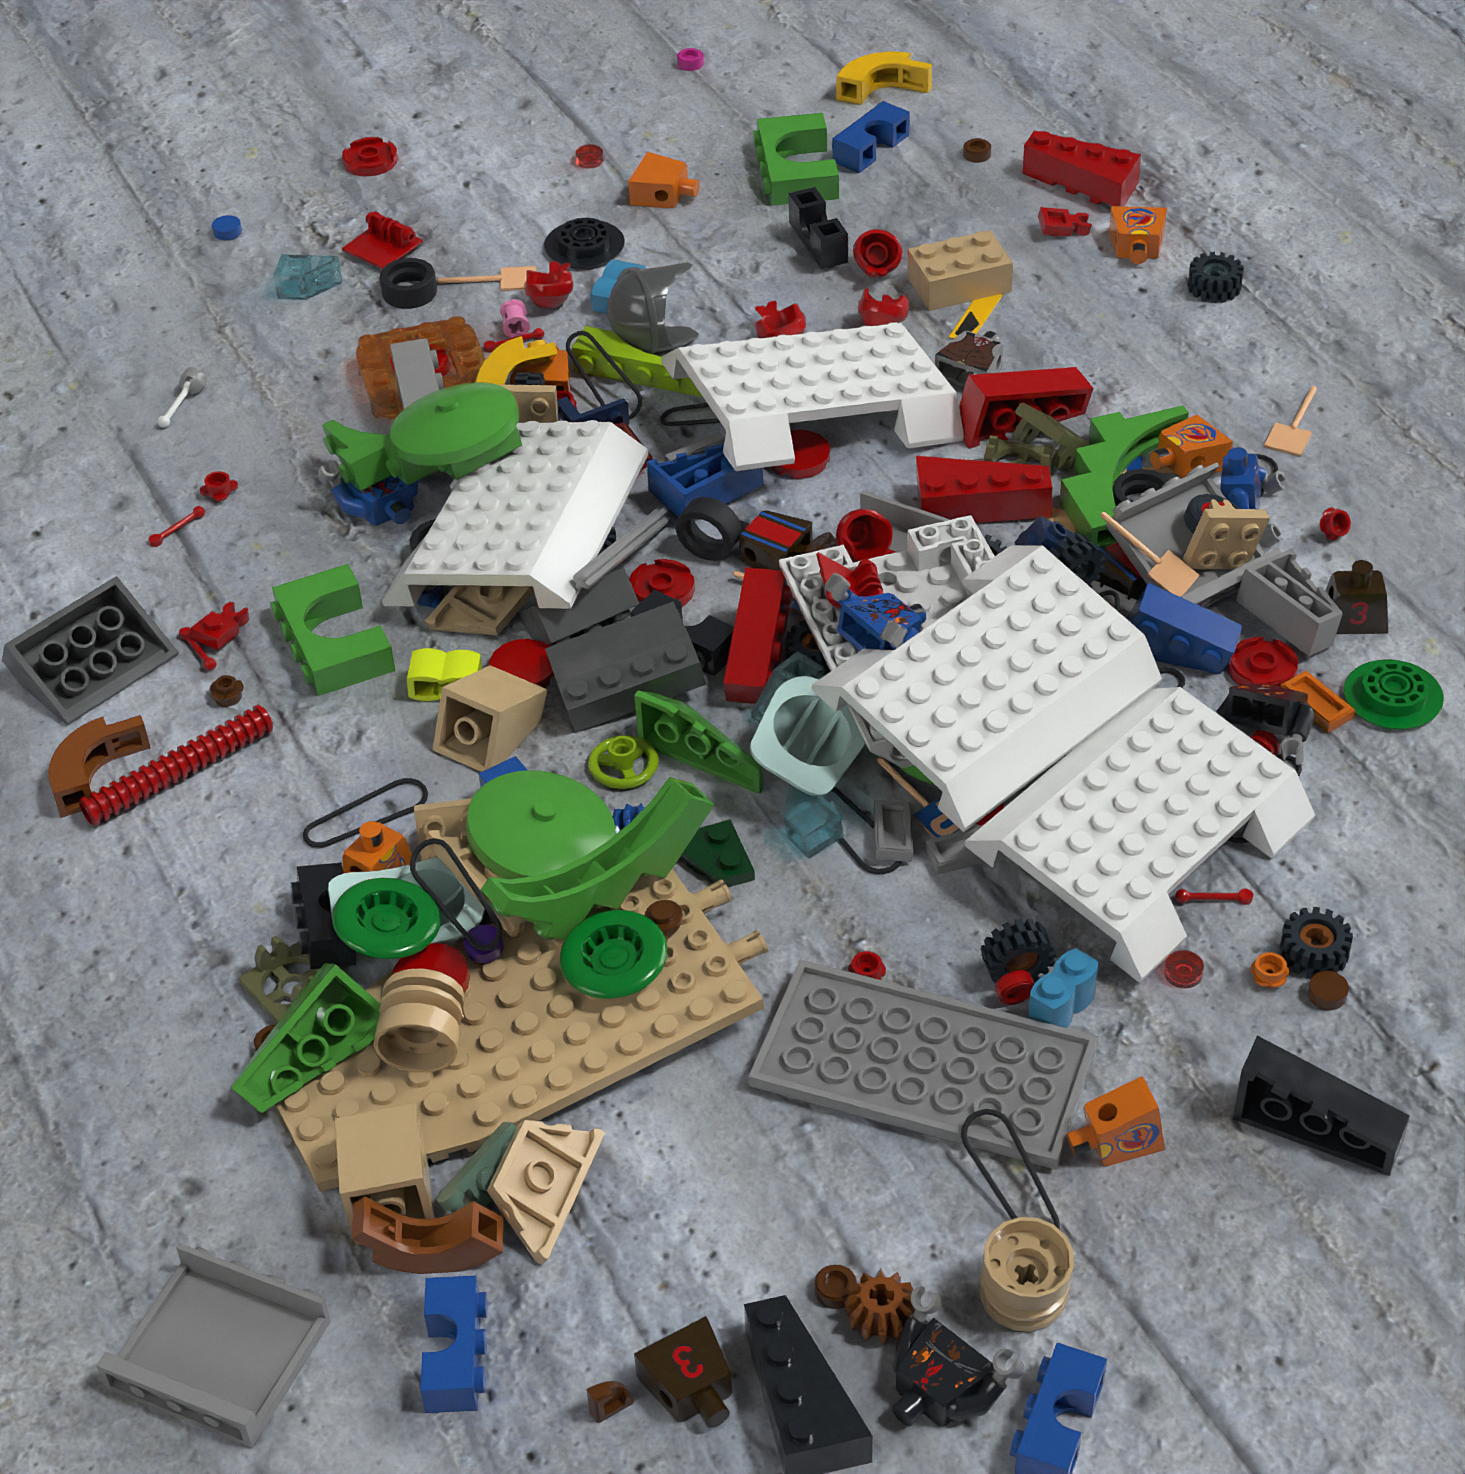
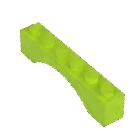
M585 326L582 330L589 332L632 383L703 397L690 377L673 379L662 364V357L632 347L614 331ZM582 335L577 338L572 346V352L586 374L624 381L588 337ZM573 363L574 371H575V372H579V370L577 369V367H576L575 364Z

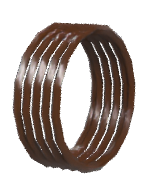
M831 532L823 533L807 546L805 552L810 553L826 549L827 547H836V538H834Z

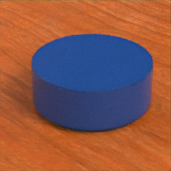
M225 215L216 218L212 222L213 234L220 240L235 239L242 232L240 219L236 216Z

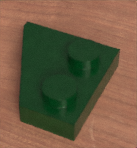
M731 819L700 827L681 855L687 860L689 868L696 873L704 875L711 884L723 880L724 885L732 887L755 880L754 868Z

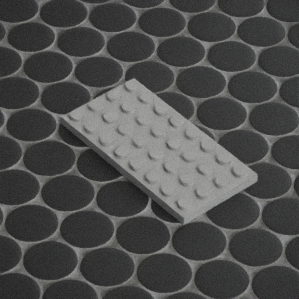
M800 959L751 1069L748 1080L750 1087L963 1144L961 1130L966 1118L978 1110L994 1109L1003 1113L1009 1119L1031 1163L1057 1170L1067 1140L1066 1133L1070 1131L1098 1046L1099 1036ZM983 1115L970 1123L967 1130V1138L971 1147L1023 1161L1006 1125L1001 1119L993 1115Z

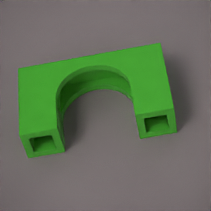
M823 113L757 119V130H753V144L756 147L757 162L760 165V176L763 179L764 194L770 195L772 205L789 204L788 193L816 187L824 200L839 199V173L835 159L810 162H795L785 159L792 155L827 152V126Z
M349 564L272 587L275 601L270 602L273 617L275 621H282L280 628L285 642H292L290 649L296 664L300 662L303 664L300 666L306 685H313L318 696L396 671L392 647L381 625L340 638H326L312 633L319 624L328 619L363 608L359 583Z

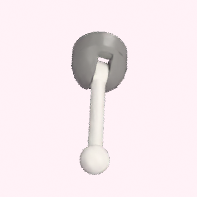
M189 367L181 375L179 384L182 391L166 414L158 418L157 422L160 427L166 428L169 426L171 416L188 393L194 395L204 388L207 379L201 371Z

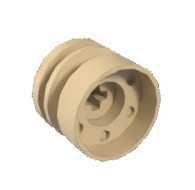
M407 969L394 973L385 980L382 989V1000L379 1007L380 1016L377 1021L373 1044L376 1054L385 1063L401 1070L433 1072L446 1068L454 1062L458 1053L459 1025L463 1017L462 1009L465 1002L463 988L453 978L438 971Z
M1018 1217L1005 1221L991 1232L984 1246L983 1266L980 1276V1299L986 1312L998 1324L1014 1331L1033 1332L1049 1327L1061 1316L1068 1300L1074 1269V1251L1067 1236L1054 1224L1033 1217Z

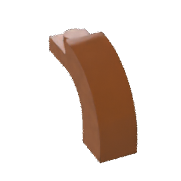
M141 715L106 725L104 717L94 719L74 730L59 744L51 758L48 775L61 818L82 812L79 806V799L84 796L87 799L89 798L91 779L103 765L112 760L151 748Z
M363 1197L355 1202L353 1206L351 1239L372 1249V1262L389 1269L416 1274L458 1272L481 1265L503 1253V1217L472 1201L456 1212L444 1217L417 1219L400 1215L367 1197Z

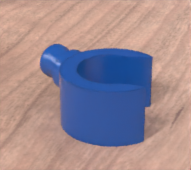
M437 585L432 590L423 591L417 603L435 609L444 598L443 585Z

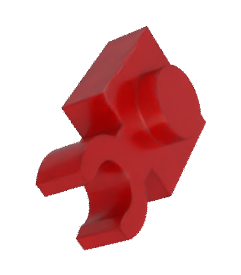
M1040 207L1038 219L1042 234L1070 237L1071 233L1075 232L1085 236L1089 235L1092 227L1091 223H1087L1089 218L1087 213L1081 212L1070 215L1068 209Z
M229 602L223 606L221 614L211 611L190 628L191 639L219 650L239 634V626H243L249 621L248 608L245 607L241 611L235 612V603Z

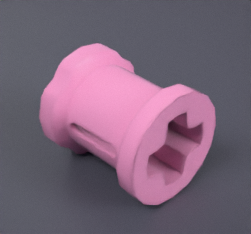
M516 299L504 302L501 305L500 314L504 320L503 331L505 335L513 338L527 334L530 326L526 318L527 310L525 304Z

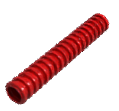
M257 704L253 706V711L248 709L244 711L243 716L240 714L236 715L234 721L230 719L225 721V726L220 724L215 727V731L211 729L206 731V736L201 734L196 737V741L192 739L187 741V746H178L176 752L170 750L167 752V757L161 755L158 757L157 762L154 760L148 762V767L142 765L138 768V772L134 770L129 772V777L121 776L118 783L112 781L109 783L108 788L105 786L99 788V793L95 791L89 793L88 799L85 796L79 799V806L84 817L90 824L97 826L100 824L101 819L103 821L110 819V814L118 815L120 809L124 811L129 809V804L136 805L139 803L140 798L143 800L149 798V793L155 795L159 792V788L163 790L168 788V783H177L179 777L185 779L188 777V773H196L198 767L200 769L207 767V762L210 764L215 763L216 757L222 759L226 757V752L229 754L235 752V747L240 749L245 746V742L248 744L254 742V737L259 739L263 737L264 732L267 734L272 732L273 722L264 707Z

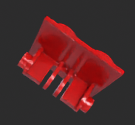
M374 211L369 212L365 218L366 223H368V230L342 247V251L383 269L387 264L399 260L423 242V239L416 237L412 227L405 226L390 217L385 218L379 212Z
M819 552L816 553L820 568L819 573L824 585L833 573H837L851 584L849 589L857 596L869 597L884 594L875 563L864 559L851 571ZM826 590L825 596L829 603L836 608H841L842 606L832 597L831 592Z

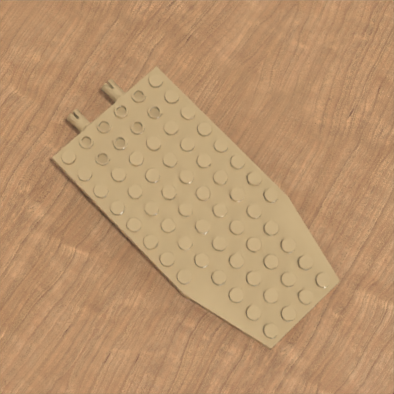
M673 868L666 878L651 874L649 877L641 875L619 909L606 906L601 908L592 907L585 919L611 910H628L644 915L646 909L652 903L659 900H671L681 907L683 921L680 928L673 935L665 937L668 950L664 967L655 980L647 987L629 996L615 999L594 998L580 993L566 981L561 971L560 952L564 940L558 938L547 940L534 931V924L526 921L519 933L514 937H511L502 928L503 952L496 960L489 963H476L470 960L466 954L463 939L453 947L465 957L470 980L468 989L464 993L465 1002L462 1009L463 1017L459 1025L458 1053L453 1063L444 1069L433 1072L401 1070L385 1063L376 1054L373 1039L367 1047L351 1054L337 1063V1066L326 1073H321L275 1105L319 1192L339 1187L334 1118L416 1103L423 1129L427 1159L431 1158L432 1162L449 1158L448 1153L466 1148L468 1153L476 1151L502 1122H513L517 1128L523 1120L539 1121L763 1009L764 1002L762 996L740 966L746 961L768 952L763 936L760 935L758 930H755L728 945L726 942H723L705 916V913L732 901L730 891L727 885H724L723 880H719L709 887L692 894L691 891L689 892ZM393 971L366 989L380 1003L385 980L392 976Z

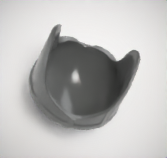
M685 262L646 269L637 267L624 269L619 274L608 299L607 317L613 331L632 347L649 354L680 348L696 339L699 333L690 327L665 326L666 298L669 287L693 265Z

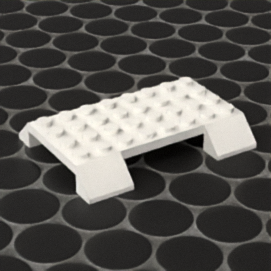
M902 323L862 326L852 329H834L833 331L807 332L797 335H779L777 337L761 339L751 338L734 342L723 341L707 345L695 344L689 347L677 348L662 356L661 362L673 379L691 378L726 429L723 454L735 471L794 464L795 455L789 423L898 410L894 431L907 448L961 442L964 439L957 392Z
M590 420L586 422L557 421L555 423H538L537 421H528L526 423H517L516 426L522 446L457 480L453 479L450 484L452 493L427 535L404 562L382 599L383 606H415L426 585L533 586L539 608L571 609L580 591L575 588L576 583L573 581V576L598 556L649 454L648 449L611 422Z
M1009 546L962 580V584L973 593L965 601L897 649H862L812 684L811 687L835 712L847 704L851 705L942 791L938 809L963 832L1157 686L1162 680L1145 635L1044 546Z
M1183 688L1151 689L1076 746L965 841L964 846L992 868L1005 856L1010 858L1114 939L1117 943L1110 960L1141 983L1187 937L1168 894L1248 820L1249 823L1242 837L1270 858H1273L1314 819L1315 813L1299 776L1293 768Z

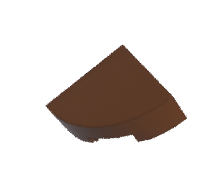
M606 1381L586 1389L589 1412L597 1423L606 1420L635 1402L626 1386L618 1381Z

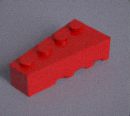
M1034 130L1024 144L1022 174L1051 186L1063 185L1066 192L1073 195L1080 192L1090 196L1089 201L1097 205L1104 202L1111 206H1125L1139 184L1141 154L1133 153L1126 149L1106 147L1100 143H1089L1073 137H1062L1046 131Z
M1077 367L968 375L959 405L964 432L963 441L970 449L980 446V441L989 439L990 435L1005 438L1006 433L1016 430L1017 425L1022 417L1015 413L1020 403H1025L1059 422L1086 413L1094 388Z
M916 456V478L920 510L950 520L971 515L975 523L1032 519L1039 516L1052 517L1053 487L1049 466Z
M745 567L723 682L726 701L767 705L770 692H775L777 672H775L776 664L781 662L782 639L786 633L787 618L792 601V591L789 585H787V580L782 571Z

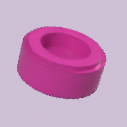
M696 48L681 50L677 54L678 67L685 71L700 69L704 65L703 53Z

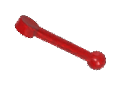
M536 328L532 333L520 336H522L523 341L533 338L541 340L544 337V331L541 328ZM513 338L497 342L486 341L483 344L484 351L488 353L493 352L501 344Z
M196 506L191 514L160 534L150 535L148 538L152 547L160 546L164 538L193 519L202 518L205 515L204 508Z
M190 627L181 628L179 630L180 639L189 642L203 660V666L206 670H214L217 666L216 660L211 657L209 658L196 640L191 639Z
M1179 889L1175 893L1176 901L1182 904L1188 900H1238L1243 905H1249L1254 896L1253 892L1249 889H1241L1239 893H1190L1185 889Z

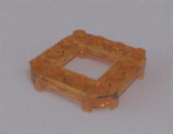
M453 316L448 320L424 322L416 326L395 328L391 331L374 335L367 334L359 338V345L356 349L359 375L362 377L370 401L371 411L376 419L380 416L396 419L403 411L395 374L390 363L392 359L390 344L427 338L430 350L445 348L455 368L456 375L442 376L444 388L474 382L476 374L486 359L474 329L466 324L463 317Z

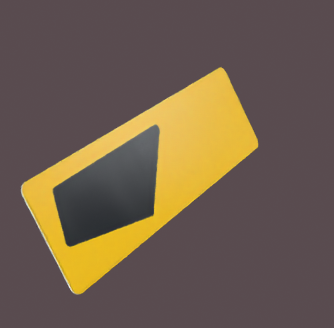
M1002 294L973 300L949 337L954 339L963 331L977 334L1001 299Z

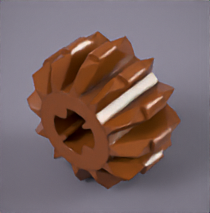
M881 1268L874 1278L863 1272L862 1277H860V1283H851L849 1297L845 1301V1313L849 1316V1325L852 1331L862 1330V1337L865 1341L873 1335L878 1336V1340L882 1345L888 1335L898 1340L908 1314H914L915 1308L911 1303V1294L913 1292L911 1282L901 1283V1277L898 1272L891 1277H885Z

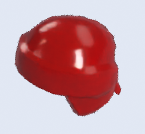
M879 229L866 231L857 238L853 245L855 262L865 274L873 278L886 276L895 270L902 260V246L897 238L888 231Z
M551 261L549 263V273L527 270L524 283L525 295L530 298L533 304L543 309H552L562 305L568 299L574 287L572 273L567 271L571 264L564 263L560 266V263Z
M864 289L857 308L865 326L901 323L907 318L909 300L906 296L901 295L898 299L893 300L890 296L883 294L882 301H878L869 294V289Z
M776 300L768 302L766 307H755V310L763 318L754 322V328L759 339L777 337L779 335L803 334L806 328V317L797 303L780 311L777 310Z
M861 508L850 511L839 521L836 530V542L838 546L844 545L853 563L896 553L889 549L893 537L892 525L888 519L875 510Z

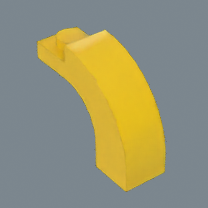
M888 51L861 56L846 64L837 74L836 99L862 105L869 94L885 87H901L928 93L932 88V64L911 60V53Z
M522 336L506 341L487 357L476 374L473 383L482 382L505 385L508 374L513 370L523 366L552 361L558 354L555 342L546 344L545 340H537L528 343V348H525Z

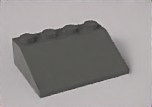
M116 576L4 644L2 662L23 688L63 723L69 725L173 659L179 652Z
M674 602L545 648L575 732L636 711L634 695L638 690L659 693L671 698L706 685L700 661Z

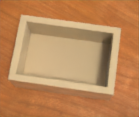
M991 230L979 231L962 237H953L931 244H922L908 249L907 278L928 311L1012 292L1013 262Z

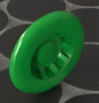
M1382 659L1364 663L1348 675L1344 685L1346 701L1355 709V714L1373 725L1386 729L1407 730L1421 727L1432 721L1439 714L1444 702L1443 690L1438 681L1429 672L1417 665L1400 660Z
M381 877L356 883L341 894L332 913L334 929L347 946L363 955L381 959L403 958L418 953L435 939L441 923L439 909L432 897L421 887L397 878Z
M628 910L601 912L580 922L567 935L560 952L561 971L566 981L574 989L587 996L600 999H615L629 996L647 987L660 974L667 958L666 938L655 922L640 913Z

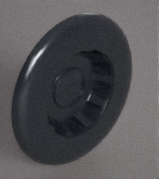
M588 217L576 218L553 229L545 239L544 248L547 255L553 261L560 263V265L570 263V268L586 269L604 265L610 260L615 259L623 250L625 239L622 232L608 222Z

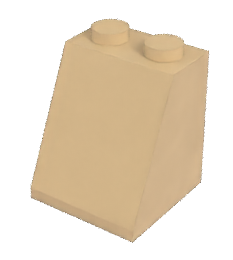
M491 665L442 687L432 750L480 772L504 762L542 721L547 689Z
M416 1103L334 1118L339 1193L351 1232L354 1203L363 1197H367L406 1217L417 1219L436 1218L423 1129ZM354 1240L356 1246L363 1245Z

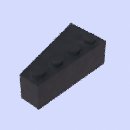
M1258 1035L1241 1070L1233 1120L1388 1176L1392 1172L1403 1144L1410 1115Z
M783 1295L744 1304L745 1333L784 1474H825L872 1463L873 1435L787 1296Z

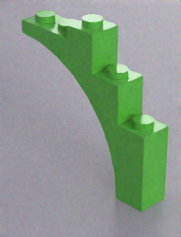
M1184 405L1127 419L1123 417L1120 411L1090 418L1089 443L1092 445L1076 448L1074 468L1076 476L1061 479L1059 504L1073 523L1078 534L1086 536L1093 544L1103 549L1117 542L1106 527L1107 522L1100 517L1102 512H1106L1110 517L1114 515L1113 509L1116 507L1112 491L1114 481L1138 456H1143L1158 448L1159 434L1162 430L1188 418L1189 412Z
M333 419L322 425L326 435L323 438L326 449L331 455H337L341 462V465L338 466L341 477L346 483H352L360 491L391 475L394 478H400L407 485L437 470L441 472L446 471L457 480L522 446L516 426L511 434L500 444L476 457L453 464L424 466L412 464L401 459L394 450L390 434L361 432L345 427Z
M669 777L651 802L632 822L591 853L564 867L537 876L515 879L489 877L481 891L492 901L490 906L498 914L504 917H510L511 915L520 916L534 924V931L547 940H552L553 938L565 940L571 930L585 919L592 907L601 908L606 906L619 909L641 875L649 877L651 874L666 878L715 804L694 784Z

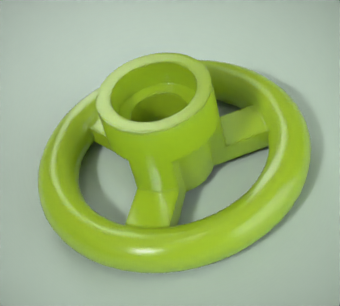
M631 735L614 736L602 741L592 750L588 760L589 771L593 778L600 784L613 789H630L646 783L653 777L659 764L655 748L648 741ZM645 752L648 757V765L643 772L636 775L633 770L634 760ZM599 765L613 766L616 770L622 772L624 779L613 778L604 774Z

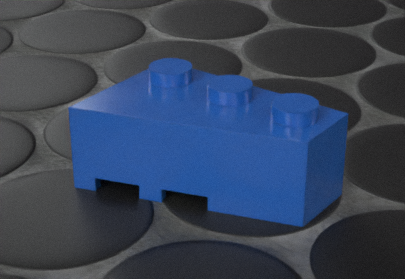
M723 443L706 447L705 453L687 457L686 452L676 454V459L662 463H658L657 459L647 461L648 490L679 517L693 499L711 497L726 504L764 485L763 468L735 471L723 454Z
M1147 583L1126 618L1145 635L1155 661L1215 674H1221L1233 656L1242 629L1241 624L1150 583Z

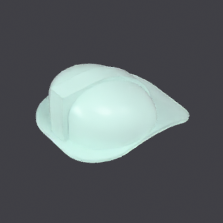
M800 676L784 682L776 690L752 738L749 748L755 761L766 770L806 794L821 797L830 793L862 750L865 741L848 706L845 705L835 712L811 689L812 684L817 682L818 679Z
M439 857L415 863L416 871L420 878L467 932L476 926L484 925L485 908ZM410 865L380 871L344 873L336 876L329 882L328 893L331 914L341 894L349 887L364 880L381 877L397 878L411 882L419 887L421 886L413 878ZM438 907L441 923L438 934L431 943H443L453 947L462 941L464 937Z

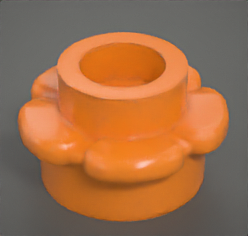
M1273 952L1259 955L1250 968L1251 974L1254 975V981L1258 985L1267 988H1277L1284 985L1286 977L1289 975L1285 959Z

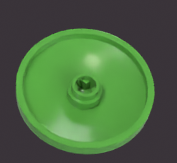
M482 382L458 384L434 391L406 407L394 420L390 429V438L396 454L409 463L424 466L453 464L485 453L505 440L518 423L519 410L514 395L505 387Z
M517 771L492 779L475 793L470 802L466 819V836L473 853L483 865L504 879L532 877L559 869L586 856L616 835L612 814L597 794L571 778L546 771Z

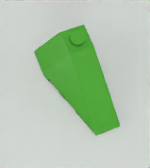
M639 690L635 693L638 737L648 741L658 753L760 794L762 792V766L689 705L659 693Z
M325 963L299 993L230 1088L260 1113L266 1111L302 1088L304 1084L321 1073H326L351 1054L367 1047L375 1037L376 1025L380 1016V1002L336 964Z

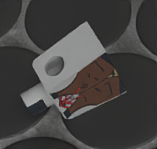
M963 331L935 354V366L951 385L964 389L968 375L999 373L1001 371L1003 344L1000 342V337L993 331H987L983 336L970 331Z

